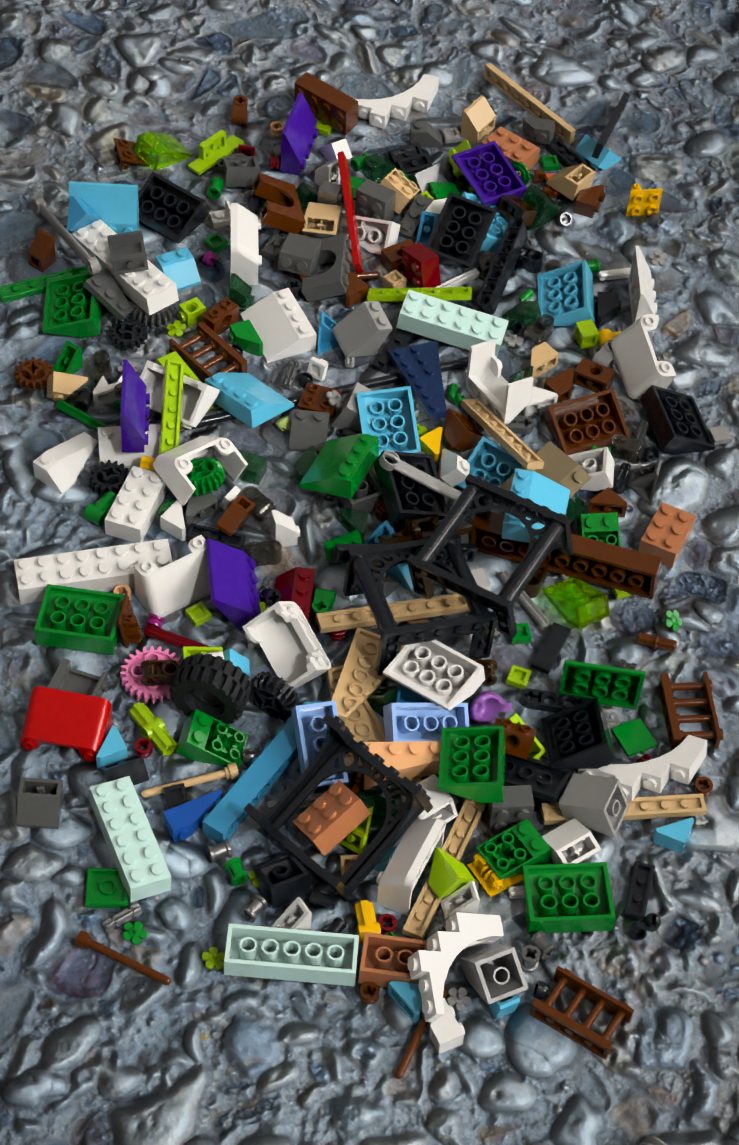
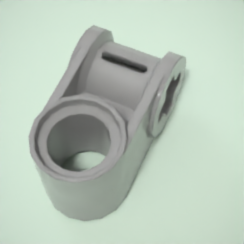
M608 340L594 355L593 362L610 369L616 363L611 348L612 340Z

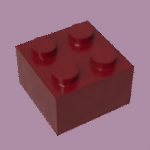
M420 242L402 249L403 276L407 281L417 288L441 285L439 257L435 252Z

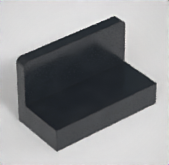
M139 754L100 767L101 774L106 777L107 782L130 776L134 786L149 780L144 758Z

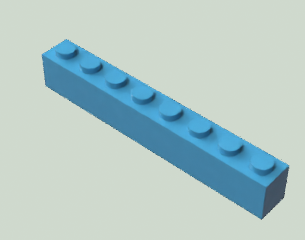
M292 715L288 718L283 729L280 728L276 732L271 743L268 742L264 746L259 757L256 756L252 760L251 766L247 770L242 771L239 780L235 784L230 785L226 795L217 800L214 809L210 813L205 814L202 819L203 833L218 843H222L225 839L228 840L249 815L244 810L247 804L250 803L253 807H256L296 760L298 750Z

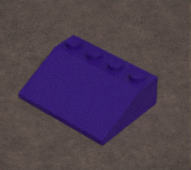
M301 92L298 93L286 122L281 142V172L300 176L302 169L305 170L306 159L310 158V149L314 148L315 138H318L319 134L317 121Z
M495 141L452 155V159L483 205L498 206L502 195L517 196L524 201L527 187Z
M123 359L122 452L144 453L145 445H148L149 436L145 434V431H149V420H146V418H149L150 408L146 407V404H150V393H146L145 383L127 359Z
M208 538L205 542L211 601L241 631L245 624L261 614V608L258 604L260 596L256 586L258 579L254 569L256 568V563L244 551Z

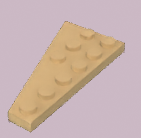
M359 627L356 629L331 701H336L338 717L344 722L351 717L387 678L385 675L378 676L375 670L381 635Z
M344 665L333 667L326 672L330 699L333 697ZM365 700L345 722V725L355 736L353 739L357 743L360 741L363 743L385 742L384 728L367 700ZM352 753L345 755L346 766H351L354 762ZM359 757L358 767L363 768L364 766Z

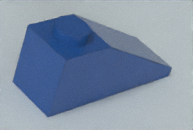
M221 789L163 811V822L173 842L187 839L201 827L205 814L210 813L214 809L217 800L222 798Z

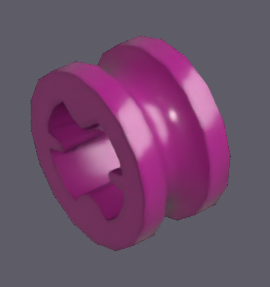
M149 613V619L145 623L162 629L161 623L165 622V619Z

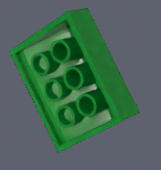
M86 272L47 281L43 333L79 338L100 335L102 303L83 286L84 282L94 275Z
M360 433L328 440L301 480L299 487L352 499L379 455L378 437Z
M47 584L34 629L35 643L37 645L114 655L120 629L117 628L116 621L117 617L120 616V603L124 600L125 595Z
M565 660L561 671L558 693L588 698L597 697L600 705L636 710L645 678V671Z
M504 726L442 728L438 790L480 803L503 802L506 745Z
M607 862L522 866L527 934H536L539 931H544L545 933L612 931L616 917Z

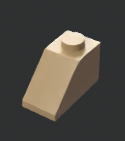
M546 342L534 346L531 350L529 377L532 376L536 379L557 366L559 353Z
M53 371L47 378V398H53L54 401L65 400L88 381V377Z

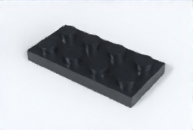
M505 753L504 786L531 785L534 797L555 803L572 777L571 770L552 769L549 763L527 757L526 760Z

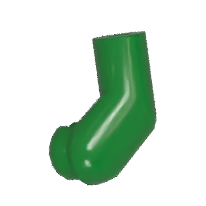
M527 289L519 297L520 305L525 310L530 309L533 305V301L530 302V298L534 295L532 289Z
M451 383L447 398L455 405H461V400L465 399L464 395L461 396V393L457 394L458 385Z

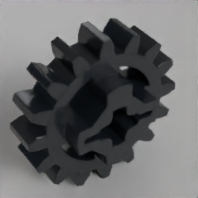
M133 317L130 320L125 318L123 321L117 319V324L112 323V327L109 328V337L113 345L117 344V348L124 347V350H127L130 347L131 350H134L135 346L140 348V344H145V340L148 339V330L144 322L140 323V319L136 321L133 320Z
M110 460L107 463L101 461L100 466L95 464L94 469L90 470L89 482L91 483V488H95L96 493L102 491V495L109 491L115 492L118 495L129 471L128 468H124L123 463L118 465V461L111 463Z

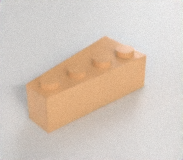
M441 741L364 742L370 748L368 752L372 755L377 753L385 760L383 764L388 768L393 766L400 772L399 777L402 779L404 776L410 779L416 776L421 778L439 774ZM377 773L374 778H378L379 774ZM364 775V790L372 789V786L378 785L373 779Z

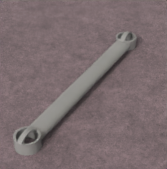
M43 197L33 199V207L37 215L42 214L82 259L90 275L100 273V261L95 256L91 257L48 209L47 202L44 201Z
M385 451L379 459L381 467L385 470H395L454 502L462 493L400 460L398 454L394 451ZM385 457L390 458L394 464L389 463ZM491 511V512H494V513H498V514L504 515V514H502V513H500V512H498V511Z

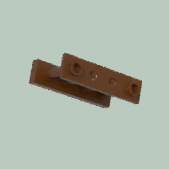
M203 321L197 324L196 335L181 344H178L172 338L169 339V353L176 351L203 383H205V379L213 376L207 369L221 361L226 362L229 366L217 373H231L233 371L247 373V360ZM198 341H203L206 346L192 354L185 351L186 348ZM210 351H214L217 356L202 365L196 361V359Z
M703 672L700 682L673 683L670 681L668 673L660 674L658 690L671 751L680 745L688 735L701 739H712L714 749H717L720 741L723 740V729L719 727L711 692L713 687L712 680H709L707 672ZM701 690L703 698L676 699L672 693L673 691ZM705 706L706 714L680 715L676 712L677 707ZM708 722L710 731L683 732L679 726L680 723Z
M558 966L554 975V980L557 981L556 985L545 1001L535 999L530 1015L606 1060L613 1046V1043L610 1042L611 1036L622 1020L627 1023L631 1022L634 1009L627 1003L616 1000L575 976L570 970ZM566 986L576 992L565 1011L559 1012L552 1005ZM585 997L595 1003L582 1024L571 1019V1016ZM602 1009H605L614 1014V1017L603 1034L598 1035L590 1030Z

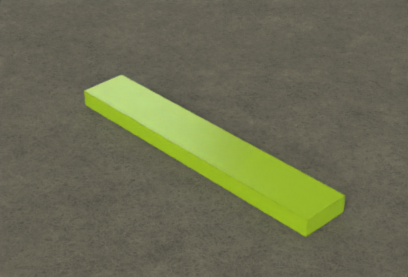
M472 287L369 288L367 302L404 301L408 290L444 301L471 300Z
M170 359L165 361L158 455L179 446L184 362Z

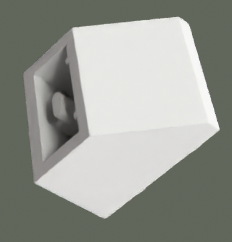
M433 774L419 782L427 792L426 794L431 798L430 803L433 808L429 813L423 811L417 819L439 818L447 823L458 816L450 794L438 790V778L436 775ZM401 795L402 800H403V803H404L405 800H406V798Z
M575 818L542 836L552 849L550 857L554 864L582 863L602 850L591 831Z

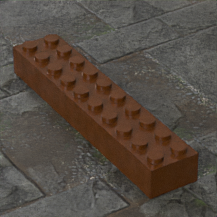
M491 512L489 518L486 519L476 514L471 524L473 530H471V543L477 544V551L520 563L528 550L529 543L502 539L505 515ZM571 534L573 543L572 554L567 556L554 550L540 565L544 568L546 566L549 567L548 571L564 574L572 578L653 599L659 583L662 558Z

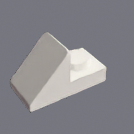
M225 200V209L209 212V219L213 228L230 225L231 202Z
M102 376L93 391L94 407L120 400L122 381L108 385L105 377Z

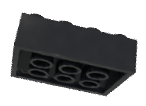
M154 172L151 173L138 193L139 222L178 244L204 221L211 210V207L204 199Z
M450 192L426 247L438 255L439 264L472 269L497 210Z
M651 385L640 398L648 422L663 452L677 455L709 451L716 448L693 396Z
M383 450L373 465L390 525L403 526V519H419L430 517L436 513L439 515V520H442L448 512L444 496L395 470L387 471L382 468L379 459L385 452ZM394 451L398 454L400 460L439 480L432 455ZM385 457L389 463L394 464L390 458Z
M597 697L541 719L552 769H598L616 762L606 716Z

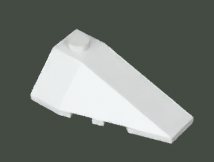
M342 213L339 234L345 233L349 239L346 214ZM356 216L359 244L362 248L370 253L381 255L382 249L396 244L400 224L392 221Z
M83 432L45 451L33 461L34 477L61 495L64 494L76 483L77 476L84 469V464L91 457L98 445V440Z

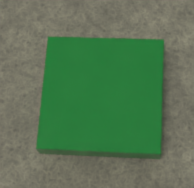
M87 868L85 908H128L129 897L126 889H124L117 868Z

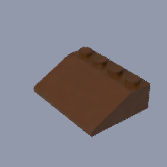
M613 388L549 406L542 412L548 431L559 449L567 455L592 450V445L603 448L631 439Z

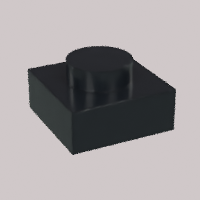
M184 783L163 789L168 809L189 802Z

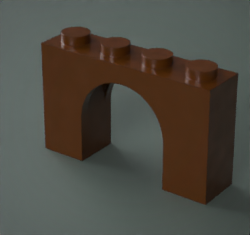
M259 172L252 184L254 195L267 199L259 213L261 222L289 233L299 234L305 228L306 221L295 185Z

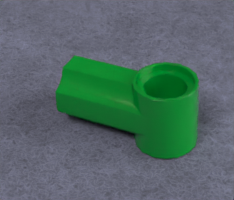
M112 491L106 492L95 504L90 503L86 507L83 517L100 527L103 526L105 518L117 497L116 493Z

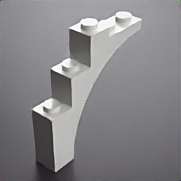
M424 74L420 81L412 88L392 97L370 100L355 99L358 101V118L369 120V125L384 129L390 117L406 121L411 109L427 113L438 91L439 77Z
M688 735L675 749L658 758L632 764H610L598 769H578V774L619 779L627 801L632 802L640 788L661 793L669 779L689 785L706 757L708 740Z
M456 912L446 920L447 932L437 931L427 939L428 951L418 950L408 958L407 966L410 971L411 979L419 980L418 988L421 992L422 1011L425 1022H434L444 1015V982L455 957L466 948L481 944H493L504 936L499 915Z

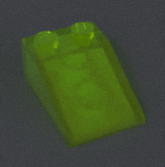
M150 131L137 136L134 152L154 170L193 157V154L171 135Z
M571 577L543 589L544 595L566 622L577 629H583L587 625L599 622L603 618L610 616L608 595L580 579Z

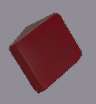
M238 145V153L245 154L246 156H256L255 147Z

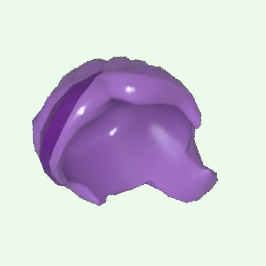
M485 690L471 700L468 710L469 717L477 723H491L498 713L509 712L513 705L512 703H506L500 695Z

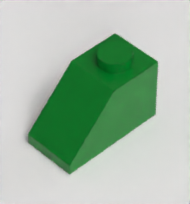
M250 320L230 325V332L228 333L230 343L240 345L244 352L257 356L263 355V342Z

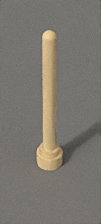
M235 762L227 764V767H224V770L142 790L141 796L147 798L163 794L165 787L184 783L186 788L222 778L238 779V768Z

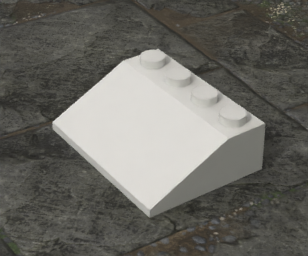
M635 246L628 280L632 324L647 314H655L658 323L659 316L656 315L657 303H654L656 298V291L653 290L654 279L651 278V271L640 247Z
M289 288L270 293L240 313L243 321L250 320L263 342V357L267 363L316 349L317 334Z
M437 640L405 645L383 671L385 676L447 711H450L473 695L485 681L483 665Z

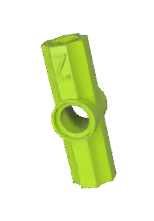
M138 702L134 704L129 710V715L140 727L142 736L150 739L162 756L171 755L177 748V743L167 732L162 719L158 716L155 717L144 703Z

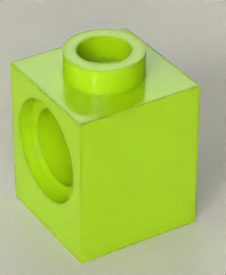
M195 297L179 304L178 318L189 328L202 321V314L206 312V307Z
M590 319L576 322L574 336L580 348L584 349L597 346L599 332L593 320Z

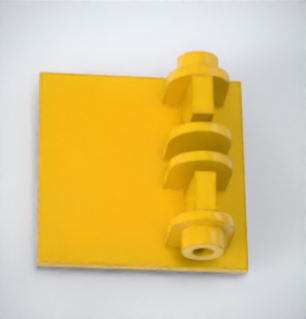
M635 183L632 185L626 216L658 213L663 188L642 190L640 184Z
M479 853L473 857L474 862L467 865L490 898L508 889L510 886L523 881V874L500 880Z

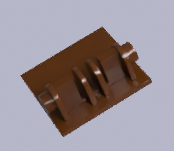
M113 139L115 143L114 151L122 169H128L131 163L151 167L143 144L125 139Z
M307 382L297 407L299 410L330 413V418H334L336 406L330 405L326 393L336 390L341 395L342 391Z
M125 593L124 600L120 603L121 613L117 617L116 624L117 628H120L121 640H124L125 646L128 648L129 643L139 644L143 637L137 618L133 613L128 594Z

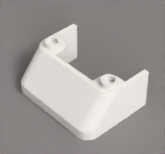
M231 203L230 285H258V266H262V255H258V230H261V219H258L256 214L238 203Z
M495 339L470 346L466 378L467 391L474 399H478L501 422L507 425L530 403L534 378L531 376L508 383L501 375L502 362L495 356Z
M200 436L156 457L153 462L154 469L182 506L187 503L196 490L186 476L192 470L191 460H194V458L199 459L213 453L234 481L244 471L248 463L229 439Z
M439 818L416 819L407 829L385 871H381L376 881L379 884L377 904L405 916L409 915L412 891L433 851L435 852L436 846L442 849L446 821Z

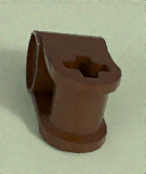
M237 95L233 99L231 124L247 125L248 99L243 95Z

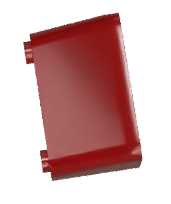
M36 686L30 694L20 738V747L34 750L39 748L41 742L79 749L80 755L84 760L96 761V756L112 726L111 703L101 697Z

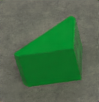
M66 341L53 367V371L74 375L83 367L82 349L70 341Z

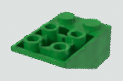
M618 512L580 514L578 516V535L621 547Z
M195 709L184 721L176 753L193 761L224 767L235 762L239 769L249 735Z
M528 819L476 847V850L500 880L523 874V865L547 864L552 850Z

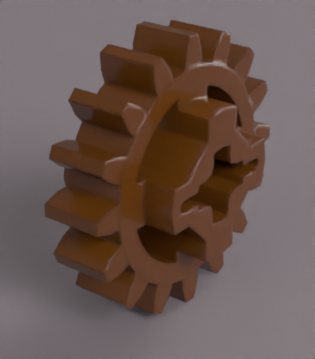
M34 357L31 360L25 358L24 363L20 361L19 366H15V382L19 384L20 388L25 386L27 391L30 388L33 391H36V388L43 390L42 386L47 387V378L53 372L52 365H48L47 360L42 362V358L35 360Z

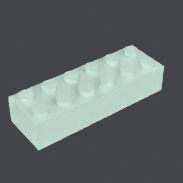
M408 290L399 313L396 328L469 351L470 346L495 339V356L497 357L509 321Z
M130 776L91 786L89 789V801L114 864L119 871L118 874L124 889L127 891L130 903L171 891V874Z
M229 923L224 957V975L355 986L359 935Z

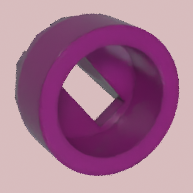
M208 251L204 255L202 262L208 266H213V261L217 262V256L212 251Z

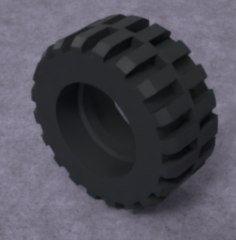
M198 653L190 655L180 662L170 684L169 692L173 703H176L179 711L182 710L187 717L197 709L229 725L236 722L242 716L251 694V685L247 675L242 673L240 667L233 665V662L222 659L223 657H215L208 653L205 655Z

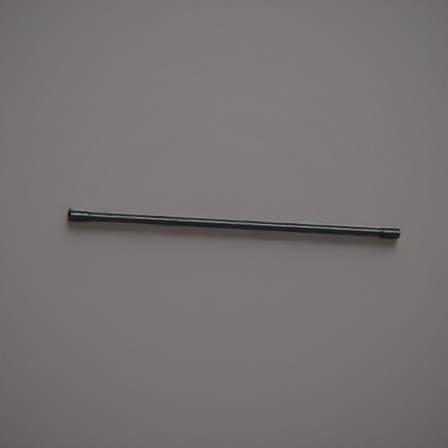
M469 356L440 363L441 372L467 368ZM399 373L360 381L359 383L370 389L404 380ZM356 383L334 387L333 389L341 390V395L348 394ZM302 395L286 399L294 403L295 406L298 405ZM229 412L204 416L197 427H192V429L237 418Z

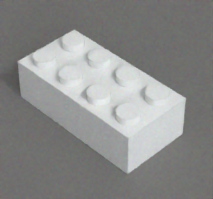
M136 466L132 467L105 518V534L134 543L143 541L168 492V486L157 472Z

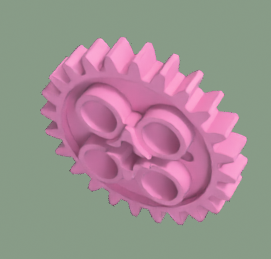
M153 646L150 647V650L143 647V652L136 649V655L129 654V660L124 659V665H121L120 672L121 684L125 686V692L130 691V697L136 695L137 701L144 698V703H147L149 699L152 700L153 704H155L156 699H159L162 703L163 697L170 700V685L145 686L142 684L143 670L140 664L145 660H175L180 664L181 658H176L175 652L169 654L168 648L163 652L161 646L157 650H154Z

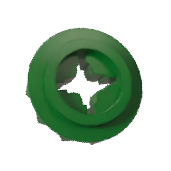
M517 160L510 163L517 174L521 171L520 179L525 185L528 184L531 176L529 175L530 171L526 169L527 165H523L522 161L518 162Z

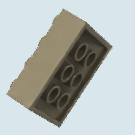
M550 441L536 453L544 461L543 469H535L534 471L570 490L569 499L591 479L577 462ZM514 474L500 486L502 489L511 490Z

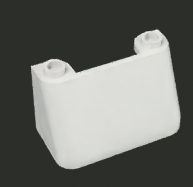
M655 314L642 316L616 335L611 342V348L626 392L630 398L636 400L640 399L651 385L667 389L676 376L673 366L667 361H657L648 332L654 331L658 325Z
M147 360L140 376L146 385V393H150V404H146V407L161 413L165 367ZM183 375L181 426L190 430L192 427L196 428L218 397L220 390Z
M202 535L190 540L188 549L191 554L158 568L155 563L144 561L134 566L135 596L148 613L165 617L211 595L206 542Z
M278 601L243 626L248 641L260 644L277 676L282 677L286 682L288 681V684L293 686L294 689L331 669L330 660L300 607L293 601Z

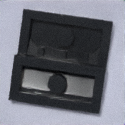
M419 143L389 150L388 152L396 169L402 170L405 174L433 166L427 153H423Z

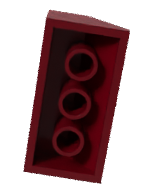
M295 567L276 577L275 589L280 591L281 601L295 602L309 623L315 569Z

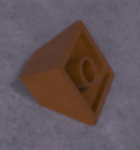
M448 408L444 436L449 441L447 444L453 450L458 449L463 452L476 447L481 438L485 436L468 416Z

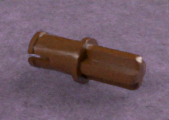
M639 632L637 644L654 647L655 650L659 648L674 652L677 641L659 637V634L654 636Z

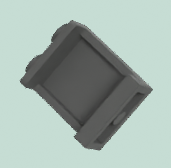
M141 230L107 236L114 275L149 270Z
M63 658L48 688L102 698L103 693H106L109 689L110 681H108V673L103 672L101 677L71 668L70 660Z

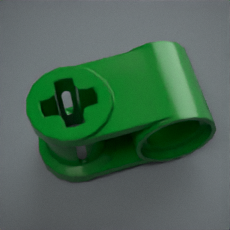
M316 588L312 603V621L317 624L315 619L316 613L330 612L334 607L336 591Z

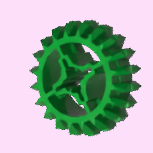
M209 457L191 460L193 467L191 472L186 475L196 488L191 497L194 495L197 497L199 495L205 496L207 493L212 494V491H217L218 487L223 486L225 472L220 461H216L214 458L210 459Z

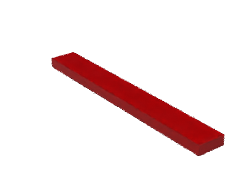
M344 151L338 152L337 156L348 234L352 242V262L356 273L363 272L348 161Z

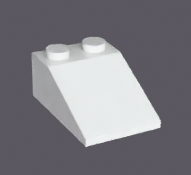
M608 447L568 455L591 477L580 488L581 490L599 491L608 487L613 488L615 461Z

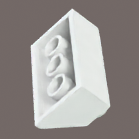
M149 424V431H145V434L149 436L148 445H145L144 453L122 452L121 426L97 427L100 462L107 463L110 460L111 463L118 461V465L123 463L124 468H132L133 466L140 467L142 456L153 458L158 456L160 424Z

